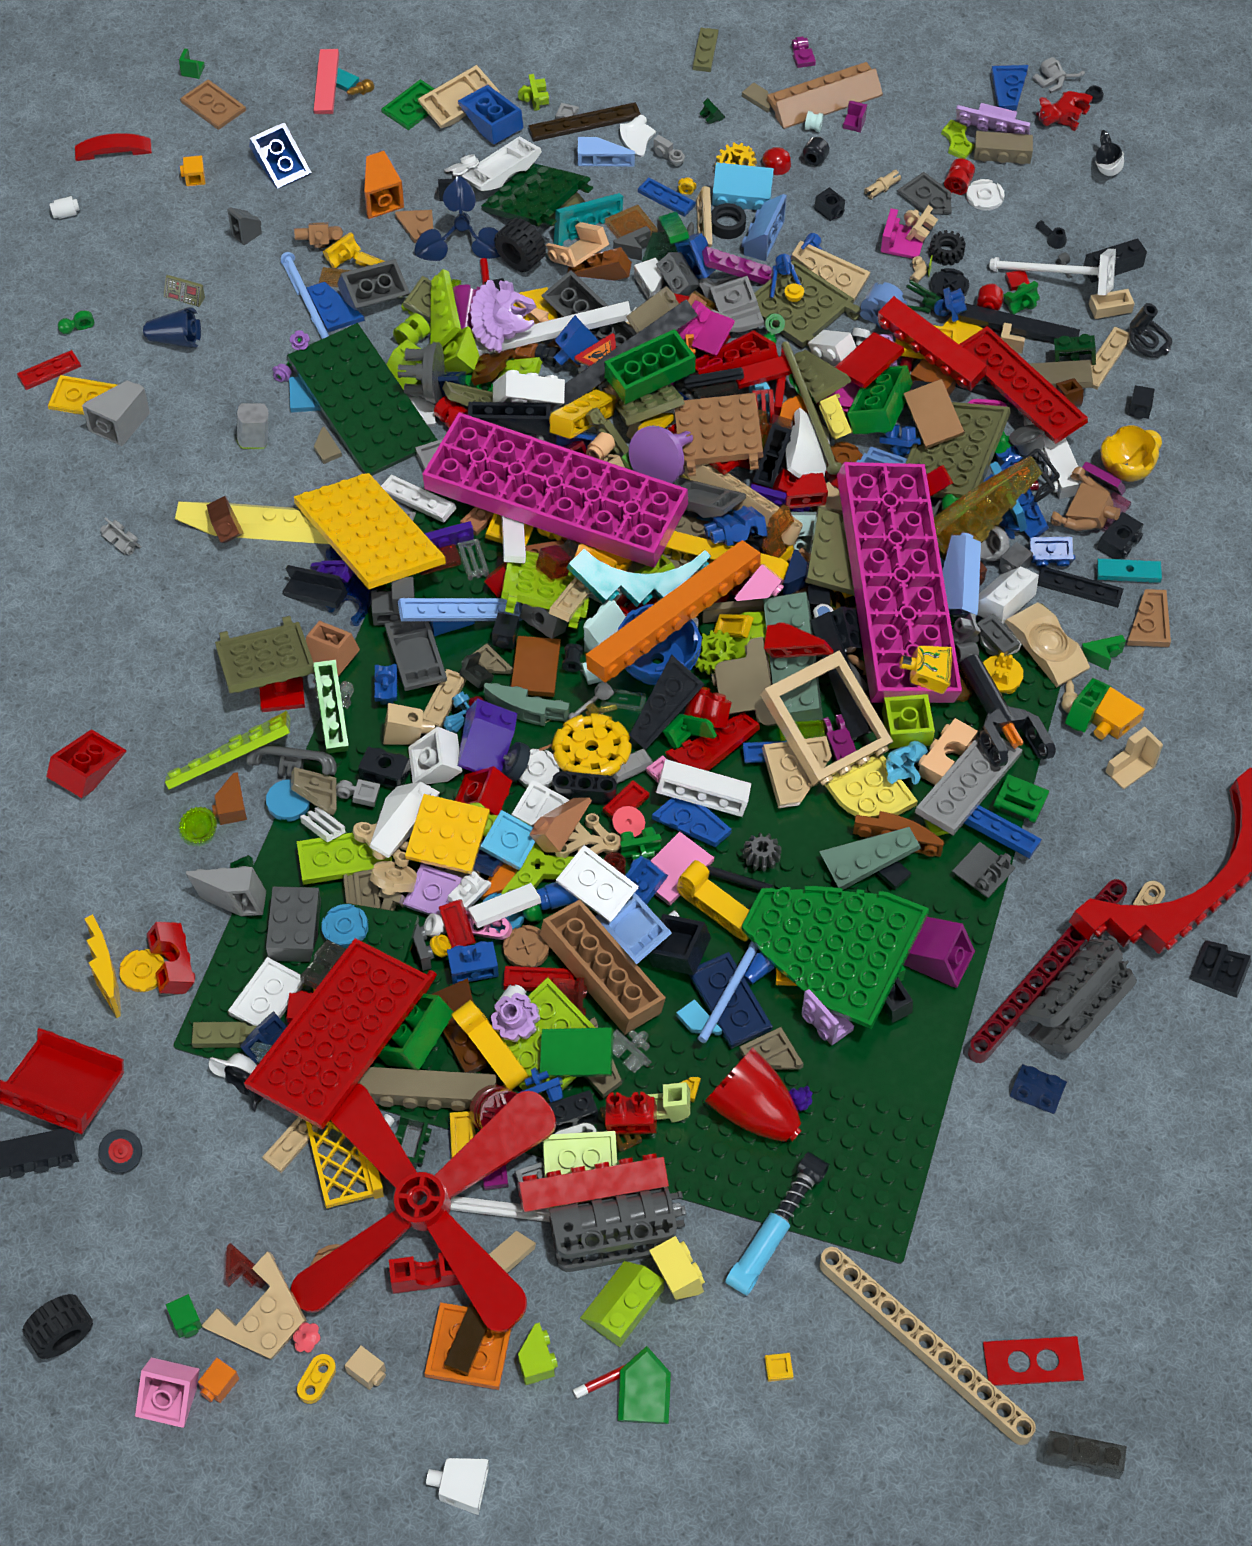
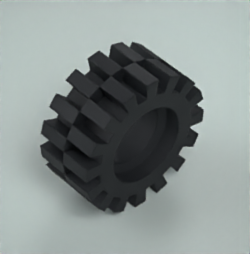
M944 230L943 234L941 231L938 232V235L934 234L930 243V257L933 255V261L938 260L940 265L944 262V266H947L948 263L950 265H954V262L959 263L963 259L966 243L963 236L960 237L959 233L954 235V231L948 233L947 230ZM941 246H951L954 249L944 250Z

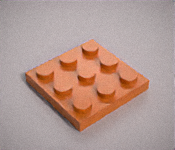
M440 1302L425 1369V1377L499 1390L512 1328L501 1333L491 1331L488 1328L469 1375H464L446 1368L444 1363L468 1307Z

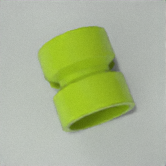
M418 313L410 315L393 330L394 339L399 345L406 339L417 345L420 340H423L430 334L429 324Z

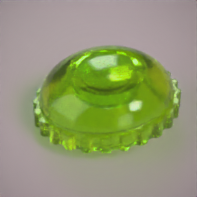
M201 806L186 811V814H183L179 823L182 837L195 844H201L209 840L217 828L215 814L206 807L203 808Z

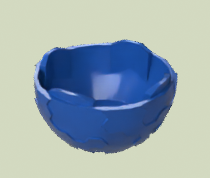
M654 604L645 605L629 612L618 627V630ZM692 619L689 620L663 642L658 643L648 653L635 660L632 665L627 666L625 670L637 680L655 685L671 654L687 669L691 670L699 657L702 644V636ZM655 658H660L663 660V662L660 664H655L652 662V660Z

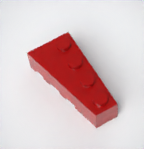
M753 330L723 345L716 356L708 353L696 359L695 372L690 374V376L744 367L777 358L776 343ZM728 382L701 386L697 388L701 391H705Z

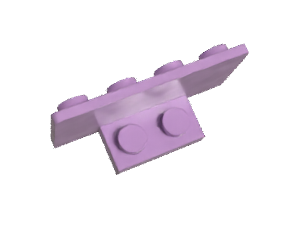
M984 103L980 104L979 110L957 105L956 121L967 127L970 125L977 126L981 131H988L990 129L999 133L1030 135V123L1017 120L1016 111Z

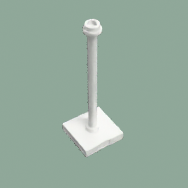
M1107 249L1100 255V265L1098 267L999 261V257H995L990 260V270L997 272L998 269L1097 275L1099 277L1098 295H1107L1114 288L1116 249Z

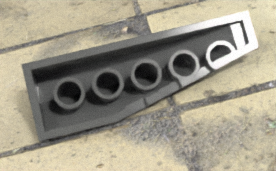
M571 270L541 295L562 317L608 306ZM625 321L589 329L595 337L601 340L614 333L616 348L637 334Z

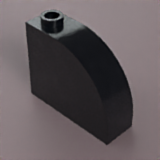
M775 414L772 415L762 445L763 458H758L759 469H755L753 482L773 488L792 432L791 419Z

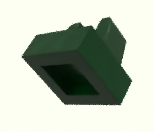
M709 98L703 102L705 106L701 110L700 115L703 118L709 115L706 119L708 124H712L717 120L722 121L725 118L724 114Z

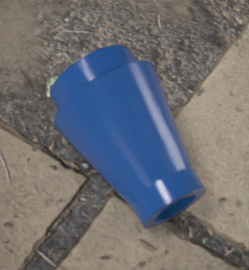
M762 952L757 953L743 977L753 985L757 980L773 970L774 966Z

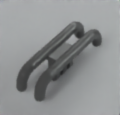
M263 745L248 752L246 758L248 765H259L264 754L280 756L278 772L280 776L285 775L286 767L288 777H291L294 767L303 769L304 759L319 761L322 764V773L324 775H335L337 771L334 758L330 754L320 751Z

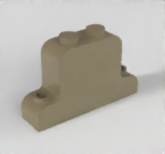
M763 637L753 638L745 645V658L723 661L716 665L715 673H712L713 685L718 687V693L726 695V699L732 702L729 715L755 711L758 723H762L765 726H775L777 723L761 697L764 689L772 685L768 655L764 649L765 639Z

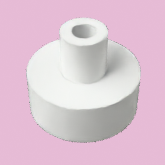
M853 328L852 336L857 338L856 345L859 346L873 332L861 328Z
M434 913L430 914L424 924L426 935L434 937L436 935L439 936L440 933L445 934L446 929L442 916Z

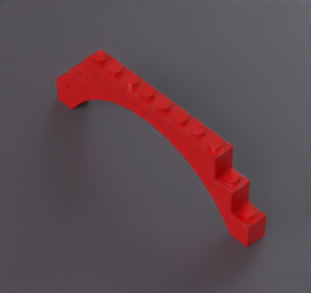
M1250 767L1236 778L1229 790L1235 814L1234 841L1227 863L1211 882L1187 896L1171 902L1152 905H1120L1090 898L1074 911L1069 923L1088 941L1095 935L1099 937L1107 931L1117 939V942L1123 948L1130 942L1135 944L1142 938L1158 954L1165 949L1171 950L1177 944V939L1180 936L1185 938L1192 931L1194 924L1199 926L1207 918L1206 914L1209 911L1212 913L1217 911L1222 905V900H1230L1237 892L1235 889L1238 887L1244 888L1251 880L1252 768Z

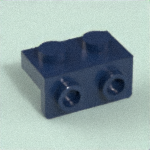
M1022 1064L1010 1097L1055 1114L1067 1081L1062 1080L1056 1075H1049L1039 1071L1033 1066Z

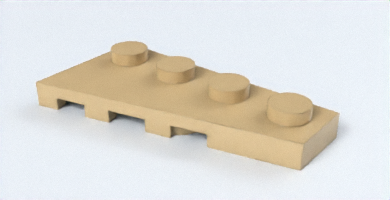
M800 240L792 253L791 259L854 298L855 302L867 282L870 272L810 244L805 249H801L804 242Z

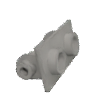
M106 517L104 518L109 523L101 527V535L112 544L115 543L114 546L124 555H132L135 546L141 548L136 542L138 538L130 531L127 533L122 531L124 529L122 524L115 519L111 522Z

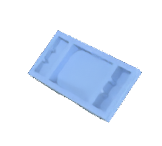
M636 893L633 894L611 923L607 922L600 915L595 916L636 964L672 933Z

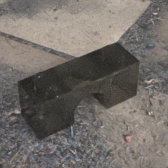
M1049 1431L1045 1440L1043 1464L1068 1469L1070 1466H1085L1093 1469L1094 1475L1119 1480L1124 1472L1127 1446Z

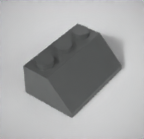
M396 259L341 273L337 283L344 301L355 310L410 294Z

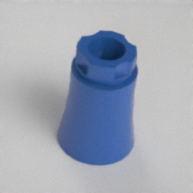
M556 882L536 890L541 898L540 905L542 910L570 905L579 900Z

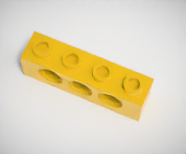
M595 389L552 412L549 418L550 433L568 439L579 435L593 427L585 416L593 408H598L605 419L614 415L616 396Z

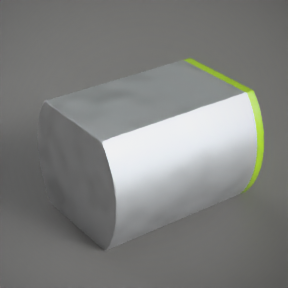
M241 403L238 407L237 441L242 449H263L267 445L269 413L265 404Z

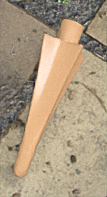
M515 302L521 308H526L522 303ZM538 308L533 309L527 314L535 324L549 321V312Z

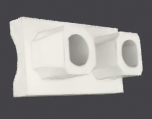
M473 871L472 875L469 874L462 878L461 883L448 895L447 900L453 902L462 899L465 911H467L491 887V882L482 879Z

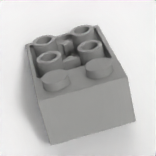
M242 866L228 869L186 871V875L199 897L239 916L263 915L266 890L253 867Z

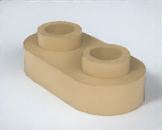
M1157 881L1145 883L1133 905L1161 903L1165 895L1164 886ZM1149 893H1154L1156 896L1152 897Z

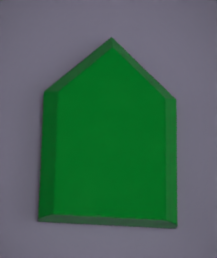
M648 1346L620 1369L618 1421L669 1424L671 1372Z

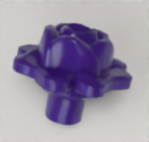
M805 1086L804 1088L800 1087L798 1090L795 1088L790 1089L789 1093L797 1110H807L813 1101L811 1097L813 1093L810 1091V1088Z

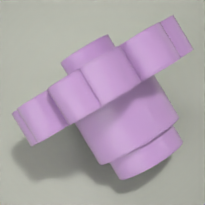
M515 993L511 998L503 996L495 1004L497 1012L491 1015L492 1026L497 1032H500L504 1040L516 1042L520 1037L528 1039L536 1031L534 1023L540 1020L539 1009L536 1004L531 1003L527 995Z

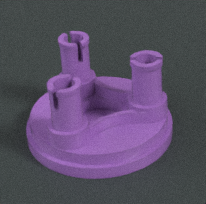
M647 426L638 430L632 437L629 445V459L633 470L673 484L685 472L682 447L692 443L693 436H686L690 434L689 431L673 434L659 426Z

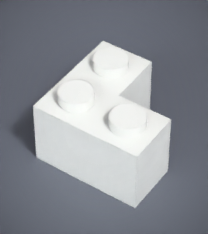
M823 330L808 343L812 354L829 362L834 367L856 348L851 333Z

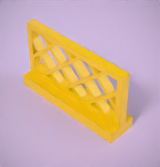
M305 1120L326 1208L374 1197V1199L384 1197L378 1169L355 1146L351 1151L340 1146L346 1136L332 1122L329 1121L327 1123L328 1127L321 1136L313 1131V1124ZM331 1129L342 1134L337 1143L326 1138ZM322 1142L333 1147L327 1157L318 1153V1148ZM337 1150L348 1155L342 1165L331 1160ZM351 1158L361 1163L356 1173L345 1168ZM327 1164L338 1169L332 1179L323 1174ZM342 1171L353 1177L347 1187L336 1181ZM356 1180H359L366 1184L367 1191L357 1193L351 1190ZM333 1185L344 1191L340 1198L329 1200L328 1192Z

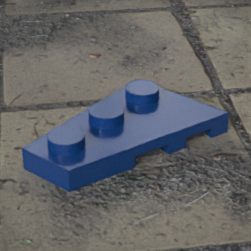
M673 797L652 814L653 820L714 847L726 839L732 830L705 806Z

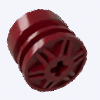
M489 1085L479 1090L472 1098L470 1105V1118L474 1126L481 1130L517 1093L500 1085Z

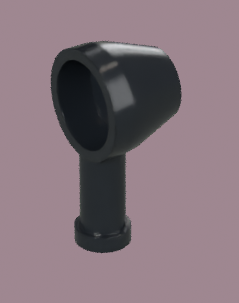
M1043 220L1036 224V228L1048 237L1047 243L1050 247L1055 249L1065 247L1067 237L1063 228L1057 227L1052 231Z

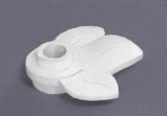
M475 154L467 155L460 159L461 163L454 164L444 169V171H452L453 176H459L468 169L478 166L479 160L475 157Z

